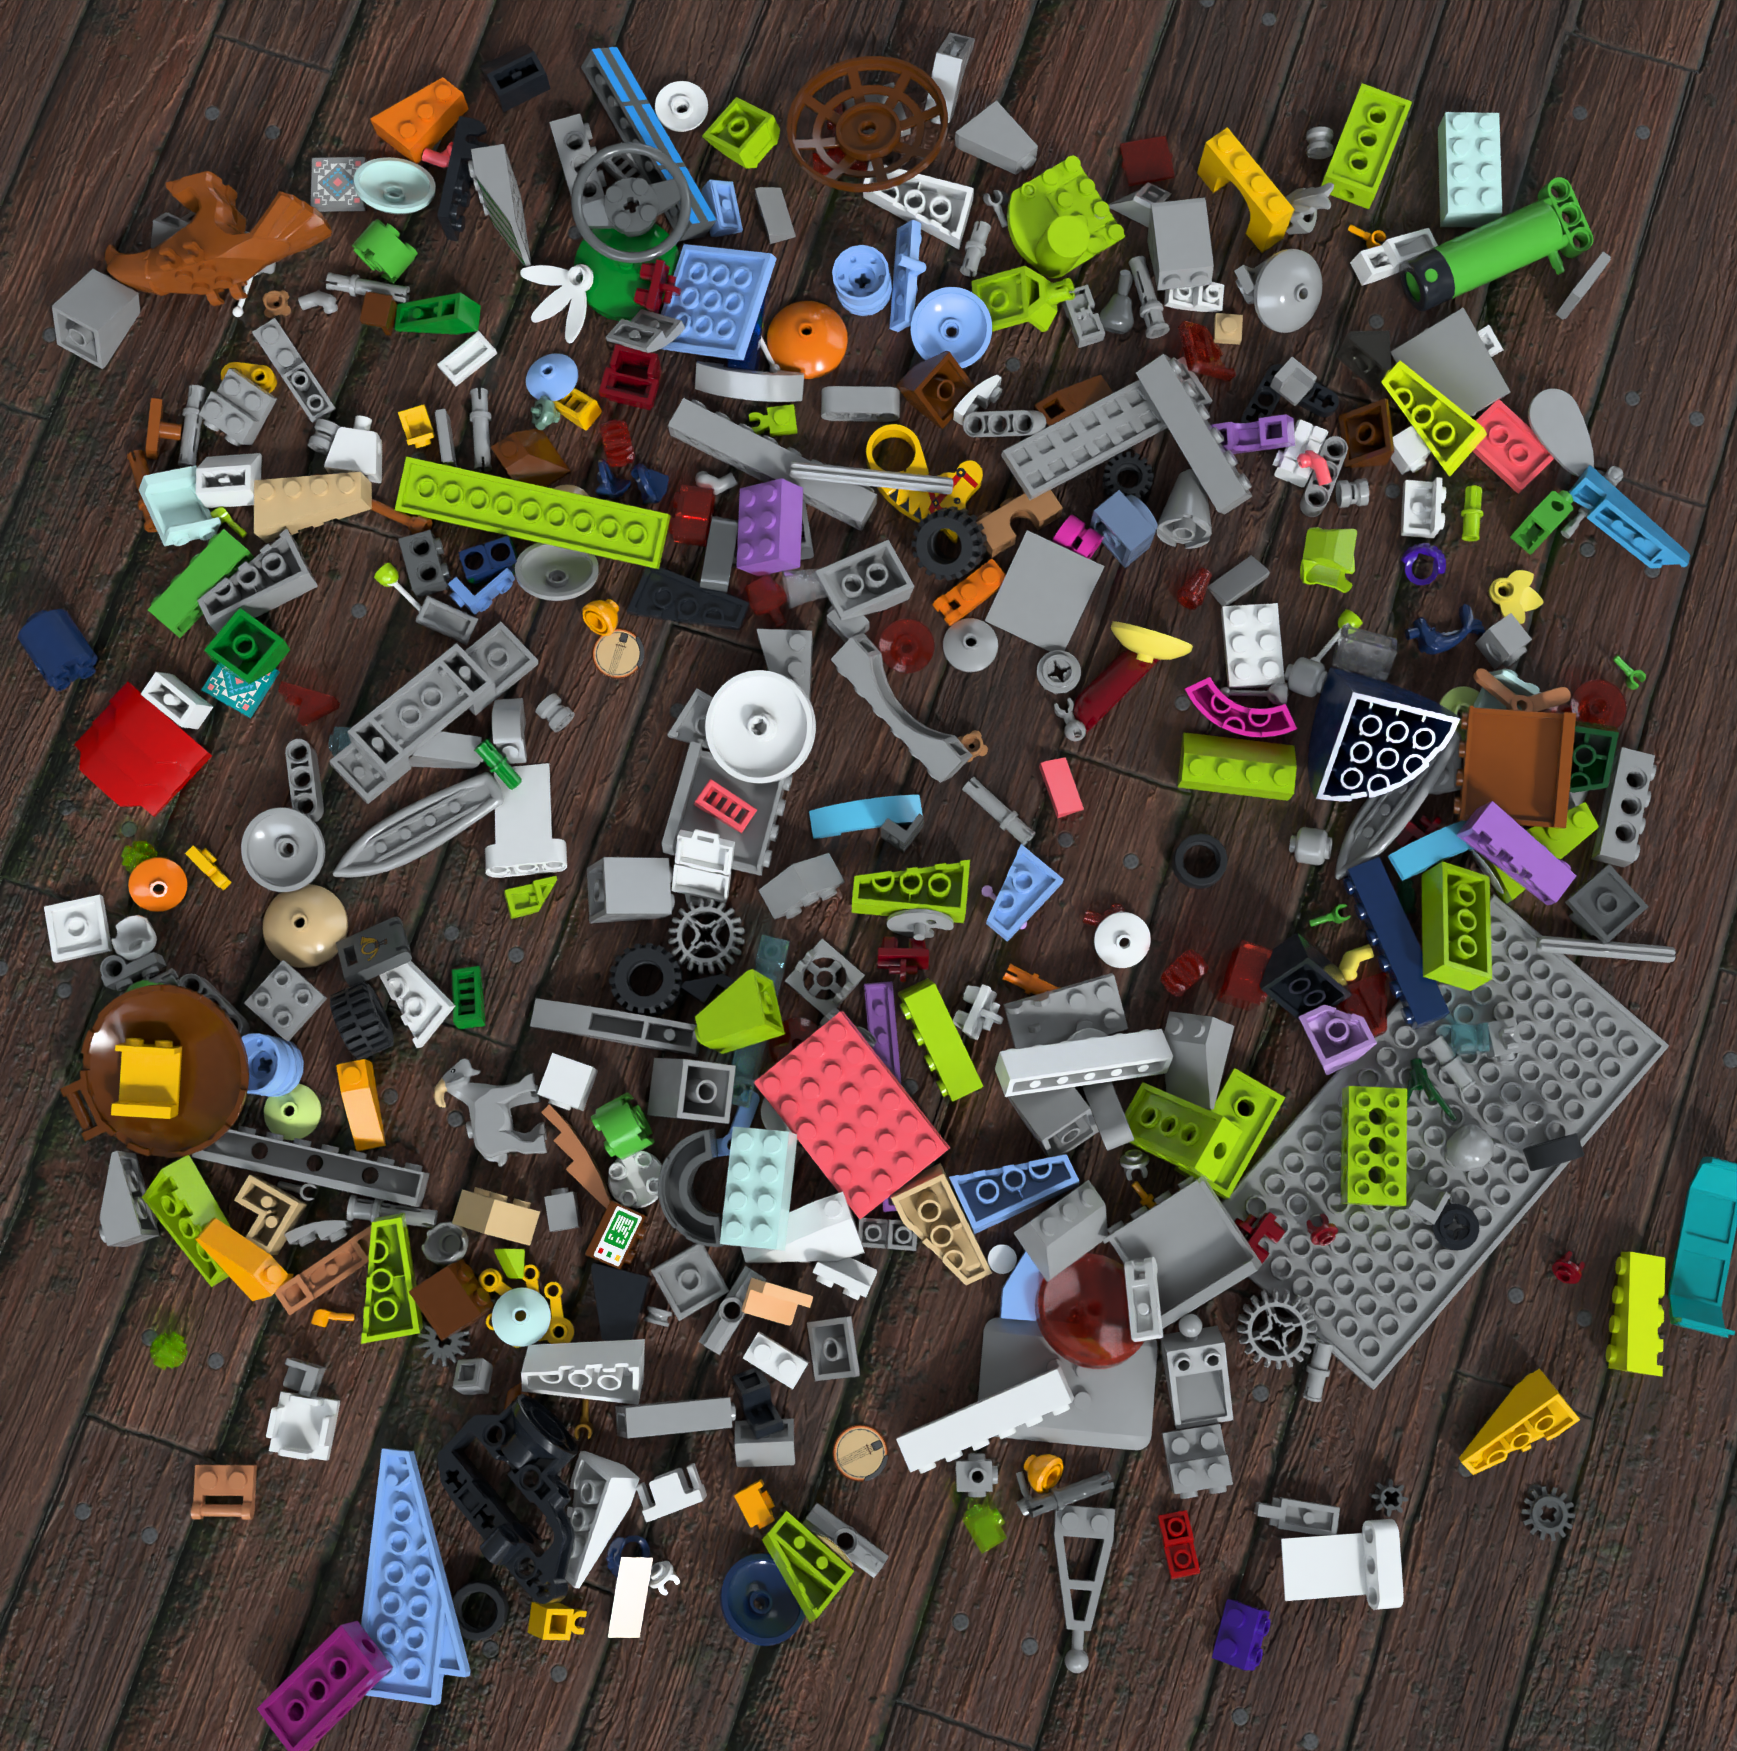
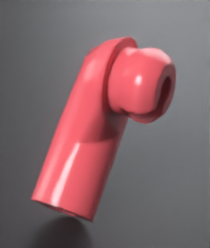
M453 142L449 143L447 149L441 153L425 148L422 160L442 168H447Z
M1306 450L1305 453L1298 455L1297 461L1301 468L1308 466L1315 471L1319 486L1332 482L1327 462L1322 456L1312 450Z

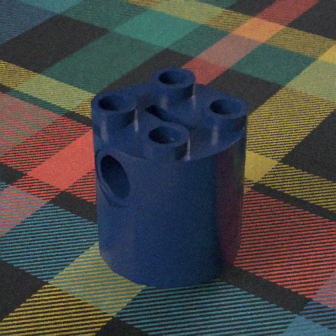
M66 610L38 611L27 619V622L19 631L18 640L47 684L54 687L56 691L66 689L71 682L79 677L86 679L96 672L93 666L98 658Z

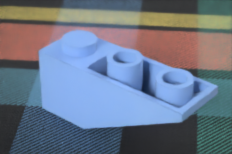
M1026 1250L1002 1287L1000 1318L1036 1321V1316L1042 1315L1043 1298L1038 1297V1286H1044V1277Z

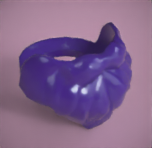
M1429 543L1415 544L1409 547L1401 557V561L1406 564L1405 573L1407 578L1416 585L1430 584L1436 579L1438 574H1444L1446 571V558L1442 550H1439L1437 546H1431ZM1419 553L1434 558L1433 572L1427 579H1418L1412 572V565Z

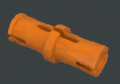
M1011 963L1007 971L1017 975V977L1006 972L1002 979L1024 989V993L1028 995L1030 993L1037 995L1058 989V987L1038 978V974L1034 973L1031 975Z

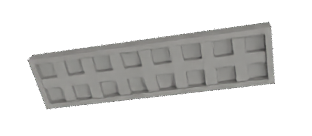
M1184 357L1178 359L1177 361L1183 369L1180 375L1185 382L1188 380L1194 387L1197 394L1193 397L1198 405L1202 403L1205 408L1210 406L1213 400ZM1139 379L1003 450L1001 456L1028 499L1032 500L1168 427Z

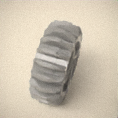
M711 898L708 907H705L704 900L699 899L698 908H695L694 904L689 902L690 912L686 913L684 909H679L678 912L683 917L682 920L673 917L672 922L678 928H669L668 932L677 937L669 939L668 942L672 946L678 945V947L672 950L673 956L683 954L678 960L680 965L685 964L689 960L687 966L689 971H692L698 965V973L702 975L705 966H708V970L712 975L715 974L714 965L718 964L720 970L724 971L726 970L723 964L724 960H727L731 965L735 963L734 959L730 956L731 953L738 956L741 955V950L736 948L735 945H744L745 941L736 936L744 934L745 930L742 927L735 928V926L742 922L740 917L730 919L735 913L733 908L728 909L724 913L726 908L725 902H721L718 908H715V899ZM703 915L719 917L717 921L714 920L706 925L701 924L695 918ZM725 924L728 925L730 931L729 942L726 948L717 939ZM689 925L696 935L695 939L691 942L692 945L686 949L684 933ZM698 928L703 932L707 931V933L712 931L711 936L716 946L711 941L707 942L706 939L705 943L701 942L703 938ZM706 948L718 953L717 956L712 958L694 956L697 952L700 953Z
M1277 1288L1273 1289V1297L1268 1298L1267 1292L1263 1290L1261 1291L1262 1301H1259L1253 1295L1251 1301L1254 1307L1249 1304L1243 1305L1244 1311L1249 1315L1239 1314L1238 1320L1245 1323V1325L1237 1326V1332L1246 1334L1239 1338L1240 1344L1250 1343L1245 1348V1353L1251 1354L1256 1351L1253 1357L1256 1363L1262 1357H1265L1264 1366L1267 1368L1270 1366L1271 1360L1276 1361L1277 1369H1281L1282 1360H1286L1288 1367H1293L1292 1357L1302 1362L1303 1356L1300 1351L1302 1350L1307 1354L1311 1353V1348L1306 1342L1316 1343V1337L1308 1333L1316 1332L1317 1325L1307 1324L1315 1320L1314 1313L1304 1315L1310 1308L1309 1304L1304 1303L1298 1307L1301 1297L1296 1295L1290 1301L1289 1290L1284 1291L1283 1298L1278 1297ZM1274 1307L1289 1309L1297 1317H1281L1277 1314ZM1265 1310L1268 1318L1267 1323L1259 1327V1330L1253 1332L1252 1326L1255 1318L1260 1312ZM1272 1316L1274 1317L1275 1323H1279V1327L1281 1325H1284V1327L1281 1328L1282 1341L1280 1340L1279 1335L1275 1334V1331L1273 1333L1270 1332L1272 1330L1273 1324ZM1302 1325L1299 1339L1289 1348L1286 1339L1287 1335L1294 1331L1295 1327ZM1257 1340H1272L1278 1345L1280 1351L1265 1348Z

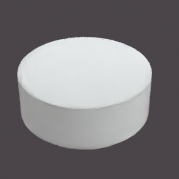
M997 1245L990 1250L987 1261L989 1267L994 1272L1006 1274L1014 1269L1017 1256L1011 1247Z

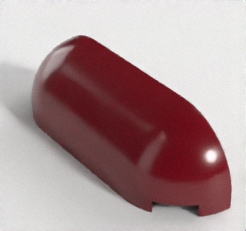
M1127 649L1121 652L1077 696L1074 701L1073 715L1076 720L1081 721L1085 725L1086 734L1156 665L1159 659L1154 658L1152 663H1147L1136 659L1138 653Z

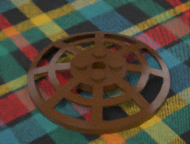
M863 56L835 63L812 77L799 90L793 100L788 113L786 128L789 146L795 160L813 179L837 190L874 192L901 185L917 176L930 165L944 144L948 131V112L941 89L922 69L897 58ZM882 70L901 75L894 88L882 85L861 86L858 72ZM848 74L851 89L836 95L825 105L812 97L827 83ZM912 79L926 89L934 99L936 106L921 113L915 101L904 93L909 81ZM877 94L888 96V98L882 104L866 102L864 95ZM854 98L855 105L847 109L842 115L833 111L841 103ZM898 101L913 114L912 117L899 121L897 114L893 110ZM806 105L818 114L813 125V139L797 140V122L801 111ZM940 116V134L933 150L920 148L924 138V122ZM826 119L836 125L837 137L821 139V131ZM917 126L916 137L912 146L899 142L901 131ZM864 130H875L872 134L862 133ZM840 147L846 156L837 164L827 155L824 149ZM799 150H816L820 159L833 170L826 176L818 173L805 162ZM892 151L904 154L900 160L884 168L881 158L889 155ZM913 157L924 159L911 170L888 180L886 174L901 168ZM856 160L871 161L873 170L857 171L849 168ZM842 175L856 178L876 177L877 182L852 184L840 182L837 179Z

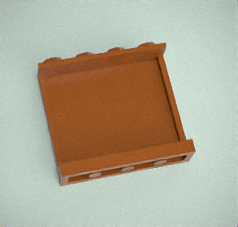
M1469 706L1467 712H1462L1461 729H1466L1465 741L1460 740L1458 757L1463 758L1462 769H1457L1456 786H1461L1460 797H1455L1453 814H1458V821H1467L1477 808L1493 801L1519 825L1566 828L1576 713L1564 712L1560 714L1474 708V706Z

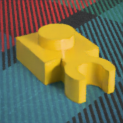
M192 846L185 853L222 890H225L232 883L214 864L217 859L206 848L201 851L197 847Z

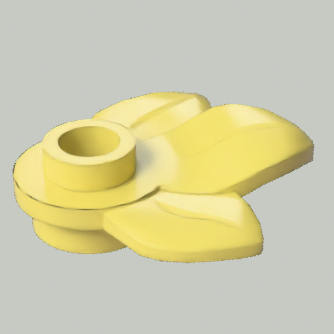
M1517 570L1510 574L1508 578H1498L1490 585L1489 596L1493 602L1500 606L1503 617L1512 613L1517 621L1523 624L1525 622V612L1534 610L1543 604L1540 595L1529 587L1534 578L1533 573ZM1498 589H1504L1506 596H1501L1498 593Z

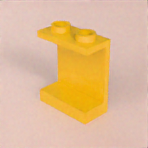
M126 1038L125 1043L115 1045V1051H122L119 1101L112 1103L111 1115L164 1119L178 1116L182 1046H173V1041L155 1040V1045L144 1044V1039Z

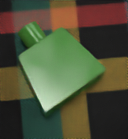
M1564 490L1559 493L1552 491L1524 520L1510 538L1531 555L1573 510L1571 505L1573 502L1572 495ZM1535 523H1537L1542 528V530H1539L1535 526Z

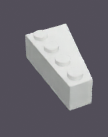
M645 1339L528 1345L521 1372L522 1391L638 1405L644 1380Z

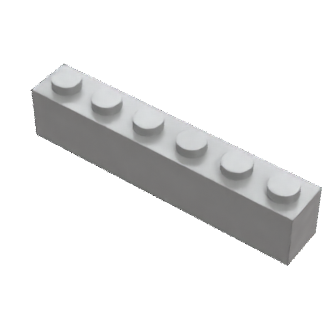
M1162 354L1136 372L1216 510L1225 515L1252 497L1249 491L1252 485L1244 473L1240 475L1235 465L1238 462L1230 450L1226 451L1221 444L1224 438L1217 427L1212 428L1207 419L1210 418V414L1202 403L1198 405L1193 397L1197 393L1188 380L1185 382L1180 375L1183 369L1175 357L1171 359Z

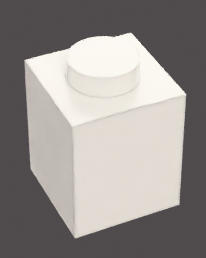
M1413 425L1393 437L1394 453L1391 456V460L1402 475L1409 470L1414 473L1426 465L1425 460L1431 451Z

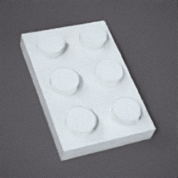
M1278 603L1223 606L1221 608L1228 688L1270 687L1275 683H1285Z

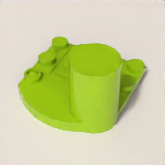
M1074 155L1067 157L1066 160L1051 169H1047L1033 180L1024 183L1010 195L1007 225L1011 240L1019 254L1042 275L1048 278L1065 276L1068 272L1125 238L1124 229L1121 225L1117 224L1109 211V205L1102 200L1095 189L1094 182L1088 178L1081 167L1079 158Z

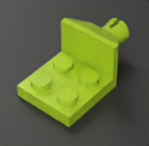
M1021 266L972 281V293L984 302L990 313L992 332L1025 322H1030L1041 332H1045L1049 329L1057 313V304L1075 298V293H1069L1075 291L1070 278L1051 283L1044 276L1027 266Z

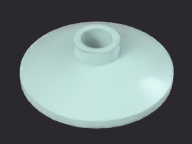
M515 1288L507 1291L498 1299L492 1312V1324L498 1337L505 1343L516 1347H525L539 1341L547 1332L551 1320L550 1308L545 1298L537 1291L529 1288ZM524 1311L526 1313L525 1320L517 1321L515 1319L516 1313Z

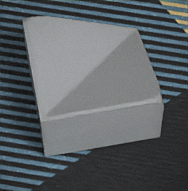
M484 1358L459 1359L452 1388L463 1395L488 1394L493 1365Z

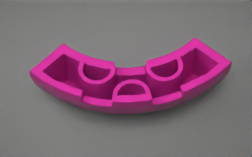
M1211 677L1184 689L1195 707L1206 718L1230 732L1250 737H1270L1297 729L1286 704L1267 709L1247 708L1238 705L1220 692Z

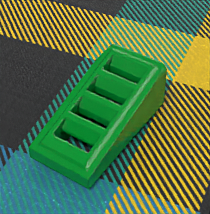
M480 966L452 969V1001L455 1005L453 1008V1022L458 1029L485 1026V1007ZM474 978V982L460 984L461 979ZM474 990V993L461 994V991ZM475 1001L474 1005L462 1006L463 1002Z

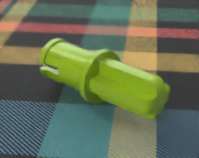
M1477 485L1468 486L1465 489L1464 510L1461 511V516L1463 517L1462 540L1478 541L1480 538V517L1484 513L1481 511L1482 488Z

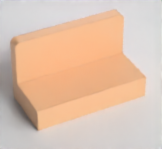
M751 1277L742 1312L790 1326L793 1322L797 1305L810 1308L813 1296Z

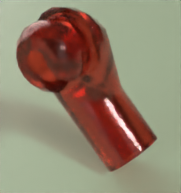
M1119 903L1112 904L1111 908L1103 913L1087 909L1083 923L1098 927L1107 916L1117 912H1124L1125 909Z

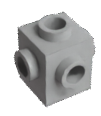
M969 1453L968 1459H955L957 1492H968V1497H986V1492H993L992 1484H998V1467L992 1466L991 1459H985L984 1453ZM980 1471L982 1475L979 1479H973V1472Z

